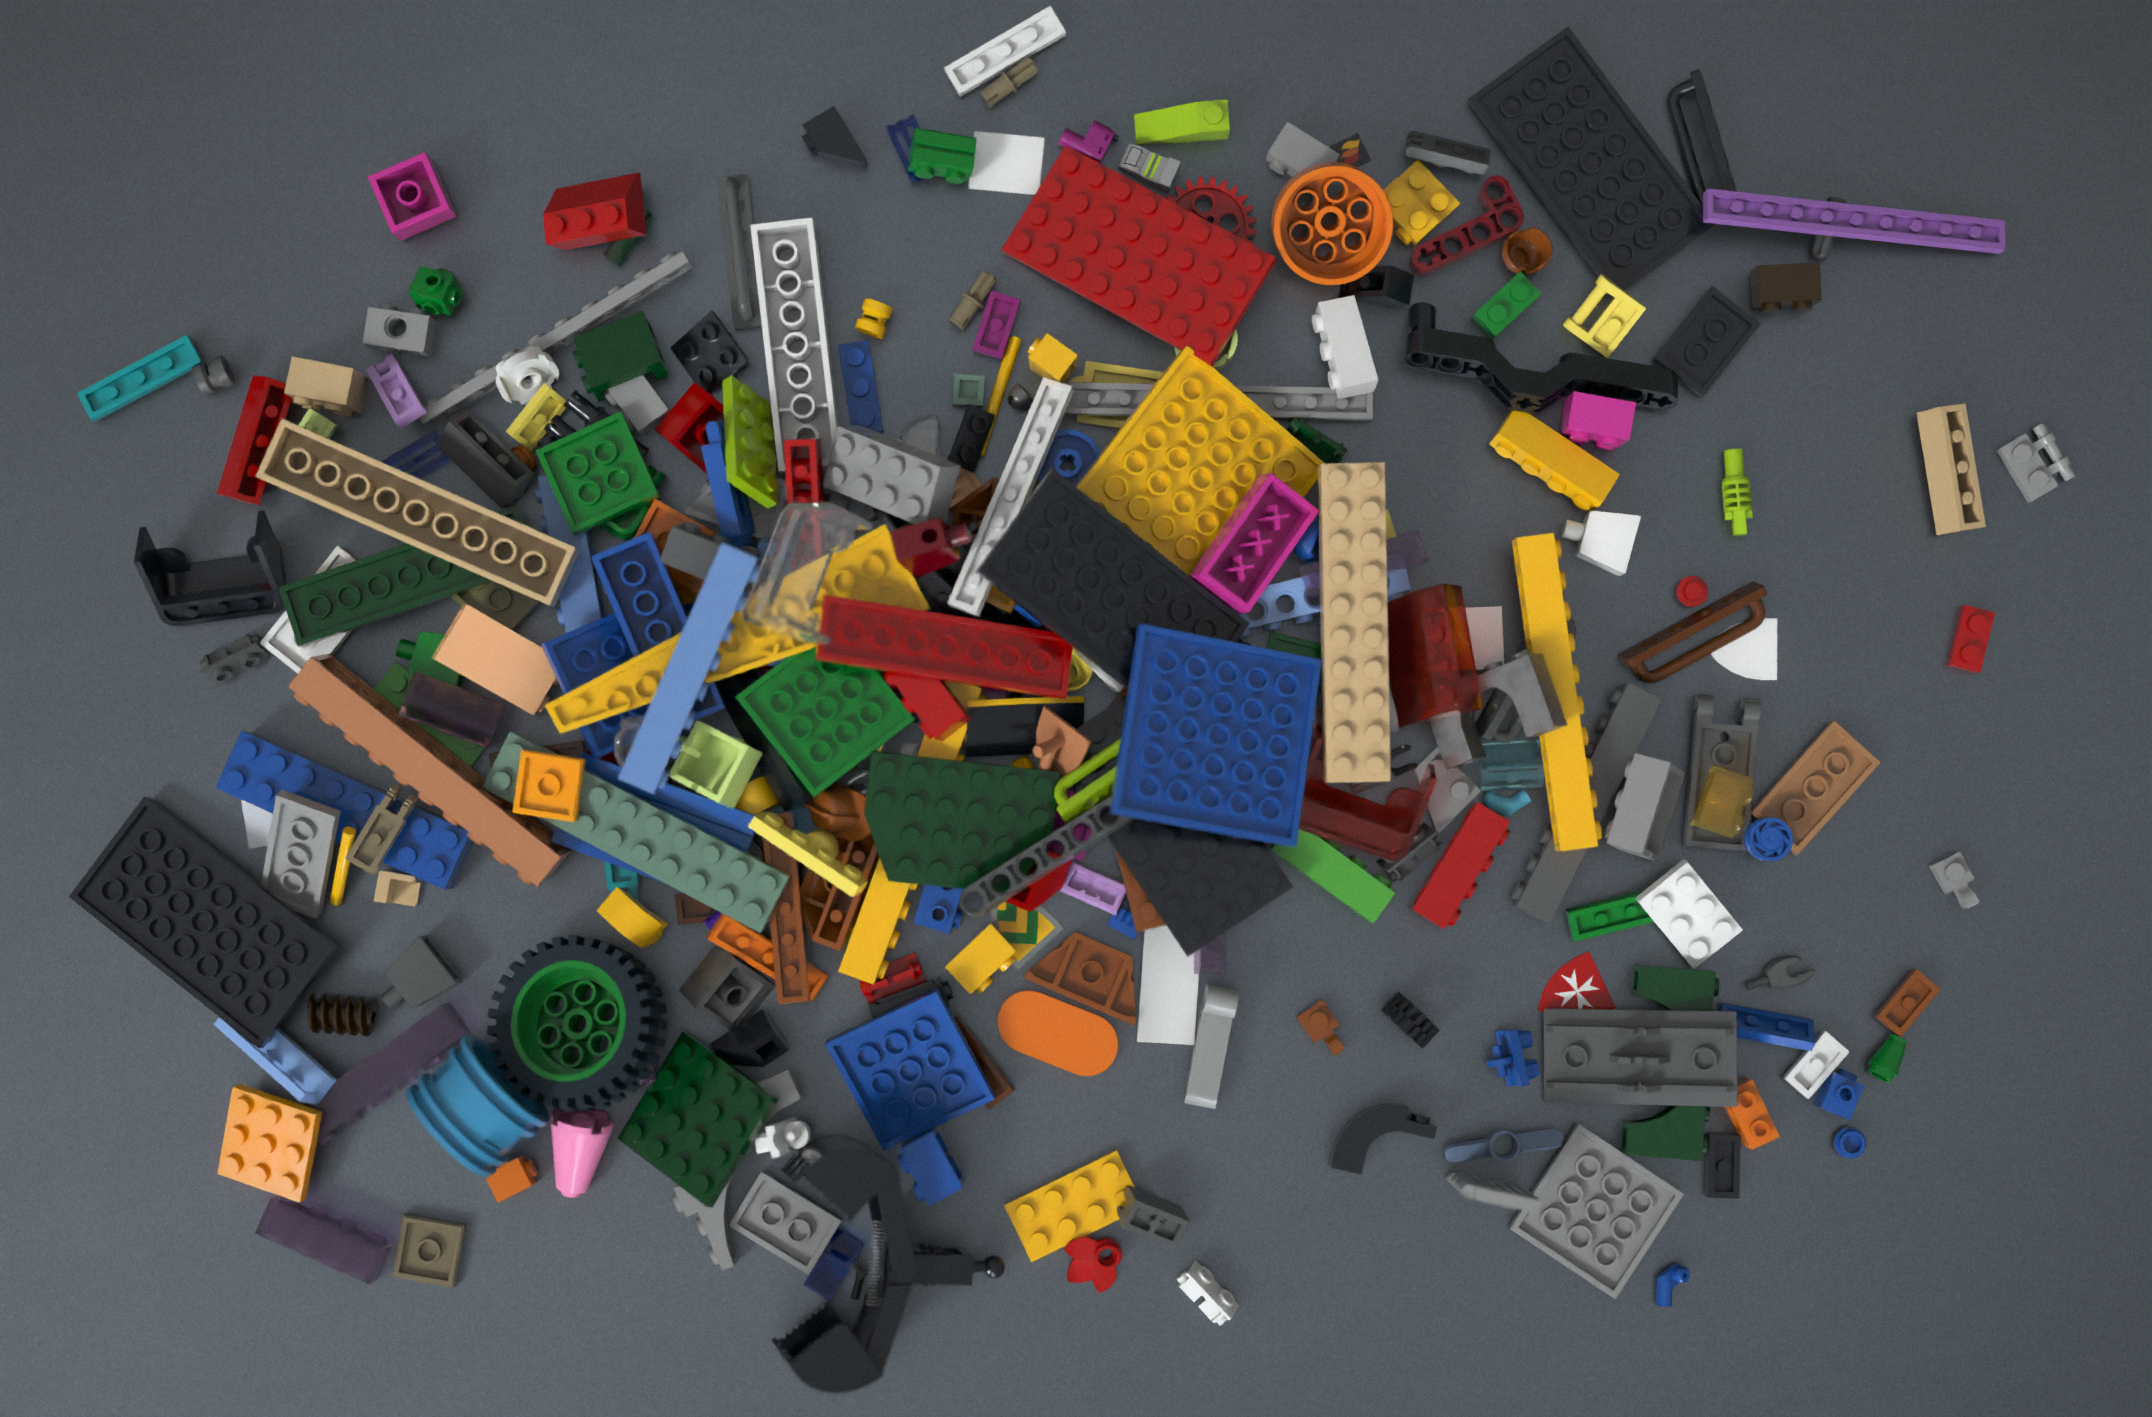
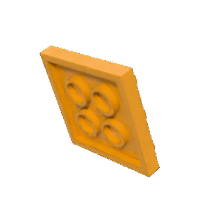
M240 1083L233 1086L217 1174L299 1203L307 1198L322 1111Z

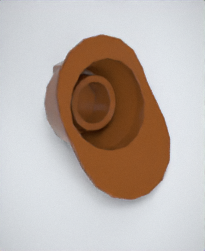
M833 783L805 804V807L810 809L814 825L820 830L829 831L851 841L865 839L870 834V829L864 816L865 796L839 783Z

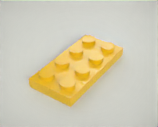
M1116 1149L1005 1203L1004 1207L1030 1261L1033 1262L1064 1247L1075 1238L1089 1235L1119 1220L1117 1207L1118 1205L1125 1207L1127 1202L1124 1191L1127 1185L1134 1188L1135 1186Z

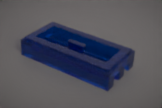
M914 114L904 121L903 119L898 121L895 125L886 126V130L911 185L924 179L908 171V159L897 138L896 132L901 130L910 150L911 136L907 127L912 126L913 130L915 127L920 128Z
M433 430L382 460V462L393 467L394 463L430 442L435 441L437 443L440 438L439 432ZM434 445L396 469L405 472L441 451L442 454L408 473L419 478L450 460V458L437 445Z

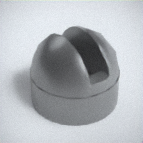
M1017 383L1010 390L1007 400L1013 409L1019 411L1028 408L1033 403L1034 398Z

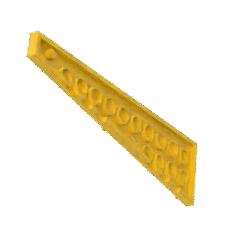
M886 525L880 526L749 596L741 613L734 611L730 623L735 624V627L728 642L721 640L717 652L722 654L715 672L708 670L704 681L712 683L817 647L824 595L922 611L930 609L912 574L897 561L891 536ZM682 632L546 704L545 707L558 731L563 733L651 703Z

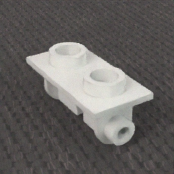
M1196 1260L1193 1261L1187 1272L1184 1271L1176 1279L1180 1283L1179 1287L1193 1302L1203 1296L1205 1300L1198 1307L1213 1323L1217 1322L1219 1325H1222L1227 1319H1232L1239 1305L1235 1302L1233 1295L1214 1280L1209 1269L1201 1266Z

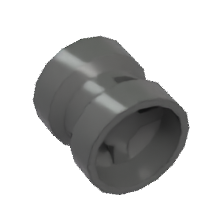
M222 355L213 358L211 363L207 365L201 363L192 367L195 382L205 396L214 393L216 388L220 386L226 388L235 384L233 372Z

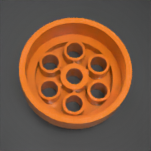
M1325 162L1303 169L1285 184L1274 204L1271 228L1277 250L1285 263L1296 274L1317 284L1340 285L1361 278L1380 262L1390 244L1393 216L1387 196L1370 175L1350 164ZM1334 181L1341 182L1342 190L1339 194L1335 196L1327 194V187L1330 183ZM1303 193H1311L1313 195V201L1307 207H1300L1297 204L1299 196ZM1356 201H1364L1366 204L1365 210L1359 215L1351 214L1352 204ZM1328 212L1335 213L1336 221L1331 226L1321 225V219L1324 214ZM1297 224L1307 225L1306 234L1300 238L1293 237V228ZM1358 232L1360 234L1359 241L1351 246L1346 245L1345 237L1347 234ZM1322 243L1330 244L1331 249L1326 256L1319 257L1315 254L1318 245Z

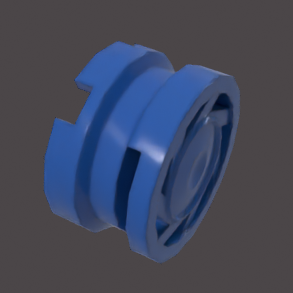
M1763 817L1755 819L1747 826L1743 841L1746 850L1751 856L1758 860L1776 861L1789 853L1793 844V835L1789 826L1782 820Z

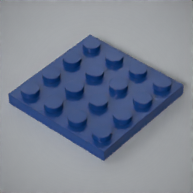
M615 613L541 644L564 695L634 658ZM651 703L579 727L593 759L595 760L633 743Z
M938 988L835 1035L825 1042L826 1048L883 1150H887L995 1100L996 1094Z

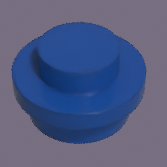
M1844 1127L1836 1133L1834 1147L1842 1157L1854 1159L1864 1152L1866 1138L1860 1130L1854 1127Z

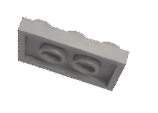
M762 1170L728 1226L809 1275L841 1223L842 1218Z

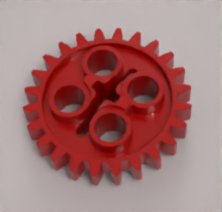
M1200 176L1197 186H1193L1188 179L1186 180L1185 191L1178 186L1175 187L1176 198L1171 195L1166 196V199L1222 228L1220 226L1222 219L1230 218L1234 220L1237 227L1228 232L1252 245L1254 244L1247 239L1255 237L1257 232L1249 228V226L1256 224L1257 219L1247 217L1253 211V205L1244 207L1243 204L1247 199L1246 194L1237 198L1235 195L1238 187L1234 186L1230 191L1227 190V180L1224 179L1220 186L1215 185V177H1211L1209 184H1204ZM1199 200H1207L1210 202L1212 209L1208 212H1200L1195 207V203Z

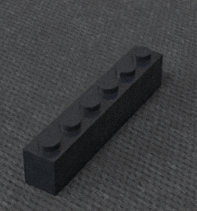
M758 667L717 680L727 704L725 709L747 745L763 753L758 766L784 811L792 810L811 801L813 796L736 699L738 694L762 677Z

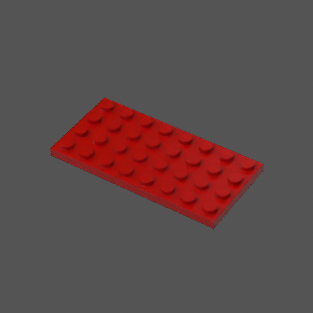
M1065 146L1002 248L1004 254L1175 348L1182 350L1188 345L1195 351L1194 356L1211 367L1217 361L1277 262L1276 257L1086 155Z

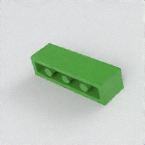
M1303 818L1300 819L1297 845L1295 847L1278 844L1272 845L1270 850L1370 923L1374 924L1396 894L1389 889L1392 886L1389 880L1379 873L1375 877L1365 871L1367 865L1354 855H1351L1348 859L1339 852L1342 846L1328 836L1322 840L1314 834L1317 828Z

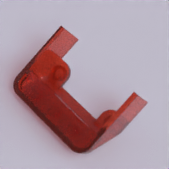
M1316 725L1310 743L1299 830L1390 861L1403 859L1409 852L1437 781L1434 765L1428 763L1417 791L1401 787L1390 793L1385 805L1327 786L1328 783L1323 782V759L1317 757L1323 742L1322 726Z

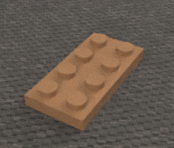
M1830 721L1751 809V816L1754 819L1763 817L1778 818L1785 822L1793 835V844L1790 851L1794 855H1798L1881 762L1837 722Z

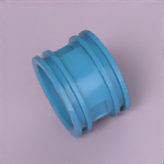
M466 1034L460 1039V1045H454L449 1049V1059L433 1074L425 1073L418 1078V1085H411L406 1090V1097L413 1112L423 1126L449 1154L472 1172L489 1178L496 1172V1166L500 1167L508 1161L507 1152L523 1137L532 1138L538 1133V1126H545L550 1121V1116L542 1103L527 1099L528 1095L519 1094L513 1089L516 1084L506 1082L502 1075L507 1071L498 1069L494 1063V1060L501 1057V1055L490 1052L489 1045L474 1035Z

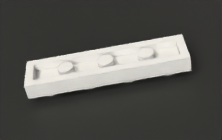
M1051 6L947 65L944 67V71L961 97L1001 74L1002 71H1006L1018 64L1026 57H1030L1066 36V31Z

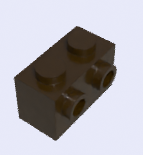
M1820 263L1757 265L1750 271L1752 308H1762L1764 313L1781 311V307H1793V311L1811 310L1812 306L1822 300Z

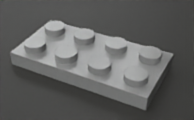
M281 790L275 798L261 886L293 911L317 919L323 910L340 810Z

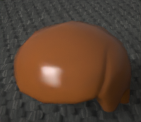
M1531 227L1526 230H1516L1503 243L1502 258L1508 270L1516 274L1521 271L1524 276L1534 275L1541 271L1552 258L1553 245L1549 236L1539 228Z

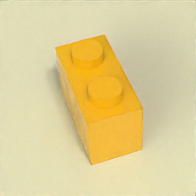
M1048 333L1043 339L1037 337L1028 350L1029 367L1042 378L1045 377L1063 383L1067 381L1078 366V355Z
M991 923L945 968L970 995L975 990L981 994L993 982L990 976L998 968L1004 972L1016 960L1013 954L1017 949Z

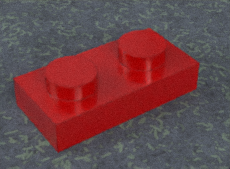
M1967 605L1961 606L1947 666L1973 673H1981L1995 612Z

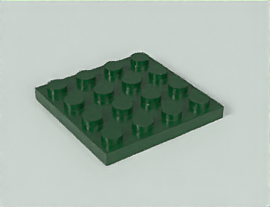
M682 1031L617 1139L706 1207L713 1208L779 1098L691 1034Z

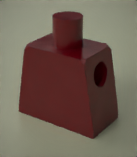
M941 518L890 531L897 561L915 578L922 577L958 561L960 555L957 546L972 541L966 523L950 528Z

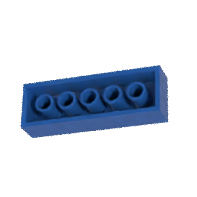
M651 532L591 556L634 657L683 632L689 618L668 566L659 562L662 552L654 534ZM717 681L709 683L702 701L695 699L691 711L696 712L693 721L727 707Z

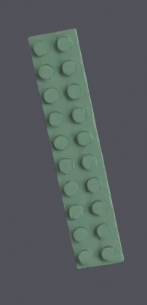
M510 731L482 788L514 804L521 750L557 753L514 731ZM587 769L584 770L577 822L539 817L759 933L764 931L791 875Z

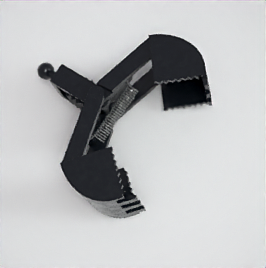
M838 1136L814 1139L808 1142L806 1146L799 1148L781 1169L794 1183L805 1176V1180L811 1181V1186L817 1187V1191L822 1192L823 1197L828 1198L829 1203H834L835 1208L840 1209L841 1214H846V1219L849 1222L868 1203L872 1223L871 1230H873L870 1233H874L870 1237L875 1238L870 1240L876 1242H870V1244H877V1246H870V1248L878 1249L869 1250L878 1252V1254L869 1253V1255H878V1257H869L877 1260L868 1261L876 1263L868 1264V1266H874V1268H868L873 1271H868L872 1275H867L871 1278L867 1279L870 1281L867 1282V1290L853 1332L840 1320L829 1303L825 1302L823 1308H818L817 1313H811L810 1318H805L804 1323H799L797 1328H792L791 1333L785 1334V1338H779L778 1340L776 1337H773L771 1339L797 1377L815 1390L826 1393L851 1392L868 1386L884 1376L883 1371L913 1284H923L925 1287L928 1284L933 1286H972L973 1273H984L986 1277L992 1279L999 1278L1004 1273L1005 1264L999 1256L993 1255L988 1256L985 1260H974V1256L963 1247H940L939 1245L932 1246L931 1244L925 1246L923 1243L919 1246H912L897 1173L898 1169L875 1151L858 1141Z

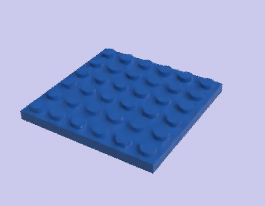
M1139 624L1137 626L1110 814L1295 847L1297 845L1322 660Z

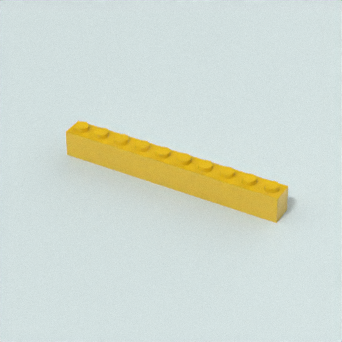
M1554 533L1518 537L1512 540L1526 647L1530 654H1543L1567 722L1566 726L1539 736L1555 851L1598 847L1597 840L1602 838L1599 821L1594 819L1593 808H1597V797L1595 790H1590L1589 777L1593 776L1591 759L1586 758L1584 746L1588 745V733L1586 727H1581L1580 714H1584V705L1581 695L1577 696L1575 683H1579V670L1577 664H1572L1571 652L1575 651V641L1573 634L1568 633L1567 621H1570L1571 613L1569 603L1563 600L1562 590L1566 589V578L1564 571H1559L1558 559L1562 558L1561 544L1559 540H1555Z
M944 680L966 711L967 700H986L987 696L982 695L984 688ZM967 723L943 742L934 737L929 739L924 735L917 756L964 761L965 755L960 754L963 743L966 742ZM880 858L838 972L873 985L878 978L884 979L890 963L885 960L888 949H895L900 936V932L896 931L899 919L905 920L909 912L911 903L906 900L910 889L916 891L918 884L888 881Z

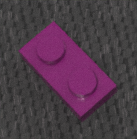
M991 290L973 345L974 352L1000 360L1003 359L1021 299Z

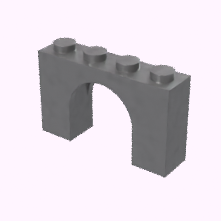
M1529 650L1516 653L1511 656L1512 661L1503 665L1502 661L1487 665L1484 667V673L1477 676L1475 672L1457 678L1458 684L1451 687L1449 683L1439 685L1431 689V695L1422 698L1446 769L1463 767L1486 757L1475 725L1474 714L1478 700L1492 687L1501 689L1513 700L1526 737L1541 736L1567 725L1543 654H1530Z

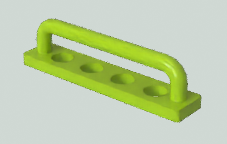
M1121 738L1057 782L1054 788V797L1059 806L1056 809L1065 824H1068L1112 796L1116 767L1071 798L1067 796L1066 792L1071 786L1119 754Z

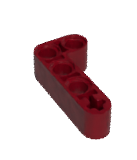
M1498 175L1491 176L1481 187L1478 197L1485 214L1436 236L1415 248L1409 259L1410 269L1415 275L1421 277L1431 275L1508 238L1510 234L1520 228L1524 221V213L1506 178ZM1491 186L1499 188L1502 197L1498 199L1490 197L1487 188ZM1510 214L1513 216L1515 225L1511 227L1504 225L1501 222V215ZM1482 227L1485 229L1488 235L1487 239H1477L1473 235V228ZM1449 240L1457 242L1460 251L1458 253H1450L1445 248V242ZM1437 251L1438 255L1430 260L1428 266L1425 262L1419 263L1418 260L1421 254L1424 258H1427Z

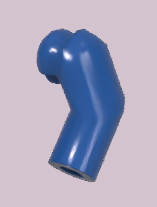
M1673 1264L1658 1275L1656 1280L1657 1306H1672V1289L1682 1282L1686 1283L1690 1278V1271L1687 1267L1681 1264Z

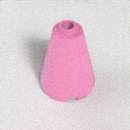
M557 1108L551 1114L556 1188L561 1191L563 1196L576 1198L580 1194L587 1192L614 1128L615 1120L613 1118L610 1121L607 1120L608 1114L604 1111L595 1109V1111L589 1112L578 1110V1112H564L563 1109Z

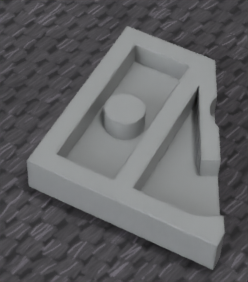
M1435 747L1414 770L1433 822V828L1437 833H1440L1481 792L1459 768H1445L1438 747Z

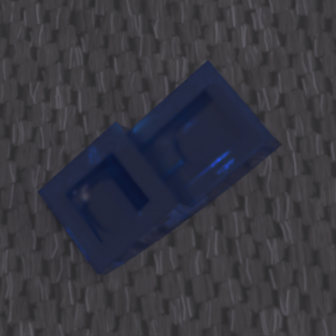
M837 1228L803 1286L830 1302L864 1244Z

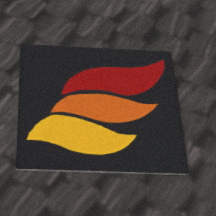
M1358 133L1330 146L1332 150L1340 154L1338 162L1358 167L1371 161Z

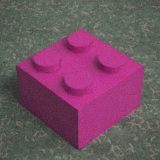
M425 152L368 176L392 234L400 241L457 217L435 163Z
M1574 391L1563 401L1558 433L1577 446H1583V443L1586 442L1596 444L1595 449L1614 451V448H1619L1630 440L1636 402Z

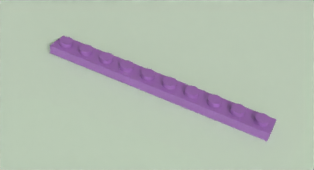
M1708 188L1703 193V223L2001 254L2006 250L2005 220Z

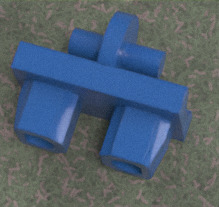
M1518 1029L1494 1031L1497 1045L1492 1046L1494 1058L1486 1060L1487 1067H1496L1498 1077H1505L1507 1087L1530 1085L1529 1080L1540 1075L1536 1060H1524L1522 1049L1532 1047L1533 1039L1531 1032L1518 1031Z

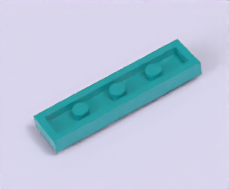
M185 335L81 390L77 395L90 420L96 422L192 371L193 366L205 363L191 337Z

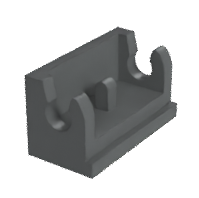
M1127 1185L1124 1191V1196L1127 1199L1125 1207L1119 1205L1117 1207V1214L1121 1220L1120 1226L1176 1248L1190 1223L1182 1207Z

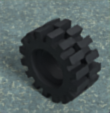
M1397 992L1381 1009L1394 1024L1422 1049L1440 1031L1400 992Z

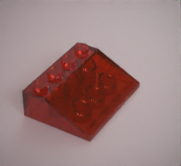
M1439 584L1411 592L1387 602L1389 679L1399 728L1483 709L1461 586Z

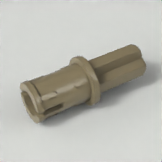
M1026 57L1006 73L1002 71V76L979 92L992 108L994 104L1010 92L1016 93V88L1038 72V68L1030 57Z
M983 271L968 293H962V300L948 320L962 330H965L978 309L984 307L981 303L995 284L996 278L987 271Z

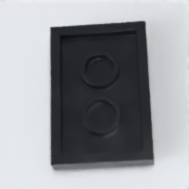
M1711 286L1653 358V361L1662 368L1674 370L1677 373L1678 380L1702 398L1761 323L1715 287Z

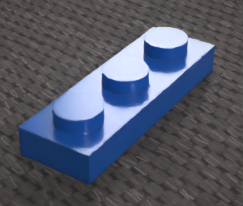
M869 340L839 344L838 349L850 424L861 425L878 433H884Z
M1721 1003L1718 1011H1736L1737 1038L1812 1051L1815 1045L1813 1019Z

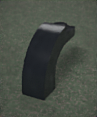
M1385 1103L1368 1107L1351 1117L1341 1128L1334 1140L1328 1165L1331 1168L1362 1175L1368 1148L1379 1136L1389 1132H1404L1434 1139L1437 1127L1429 1123V1117L1412 1113L1411 1119L1407 1118L1409 1107L1405 1104Z

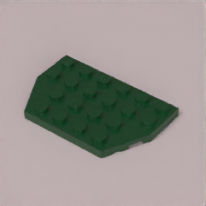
M872 751L870 754L864 816L888 881L965 889L1053 833L1056 809L1054 788L1059 781L1060 772ZM1028 859L1022 862L1020 872L1027 875L1035 861ZM1004 876L998 877L993 883V888L995 891L1003 893L1009 889L1011 881Z

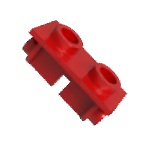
M916 952L891 961L884 979L878 978L874 985L859 980L860 989L868 1003L927 982Z

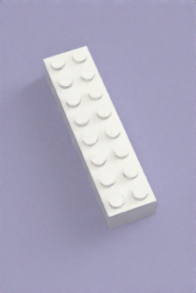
M812 217L752 224L750 227L778 471L782 476H786L784 440L821 438L823 471H827L839 422L816 225Z

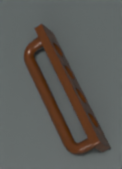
M1755 581L1750 582L1618 655L1622 663L1630 668L1633 667L1635 674L1640 680L1646 683L1661 681L1757 629L1765 619L1766 611L1761 598L1767 595L1764 585ZM1750 604L1753 614L1748 620L1653 671H1649L1646 668L1644 661Z

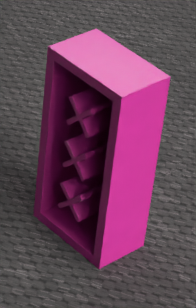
M1272 473L1259 475L1189 576L1237 614L1249 613L1319 510Z

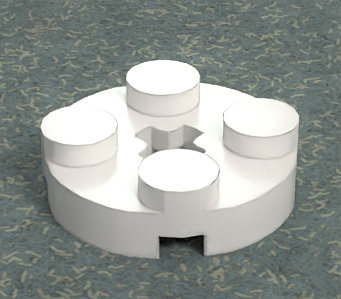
M531 346L508 360L499 362L495 368L497 372L496 386L504 400L512 403L511 400H519L521 405L528 404L544 383L553 389L551 384L555 378L557 381L559 378V370L553 358L548 353L542 352L538 346ZM529 375H530V378H529V379H527V380L524 379L526 376H529Z

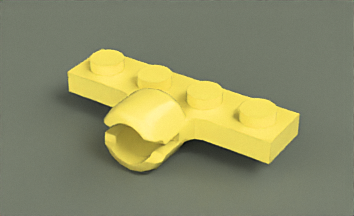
M762 812L753 817L748 826L750 829L850 896H856L865 888L868 881L861 877L862 873L860 870L848 864L843 865L835 859L839 853V844L831 832L816 829L805 834L796 829L791 830L783 824L784 821L781 817L772 812Z

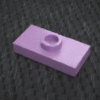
M1073 861L1069 867L1064 885L1060 889L1061 892L1115 916L1126 897L1124 883Z

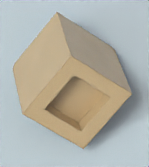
M379 870L374 901L413 907L418 906L423 880L408 873Z

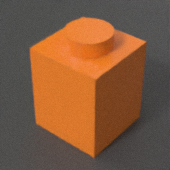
M523 1154L497 1167L496 1172L491 1177L486 1178L497 1203L537 1183L535 1176L538 1175L533 1161L530 1158L526 1159Z

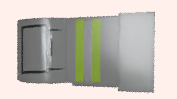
M1128 144L1118 168L1122 172L1136 178V180L1169 194L1180 170L1181 161L1171 157L1169 159L1135 144Z

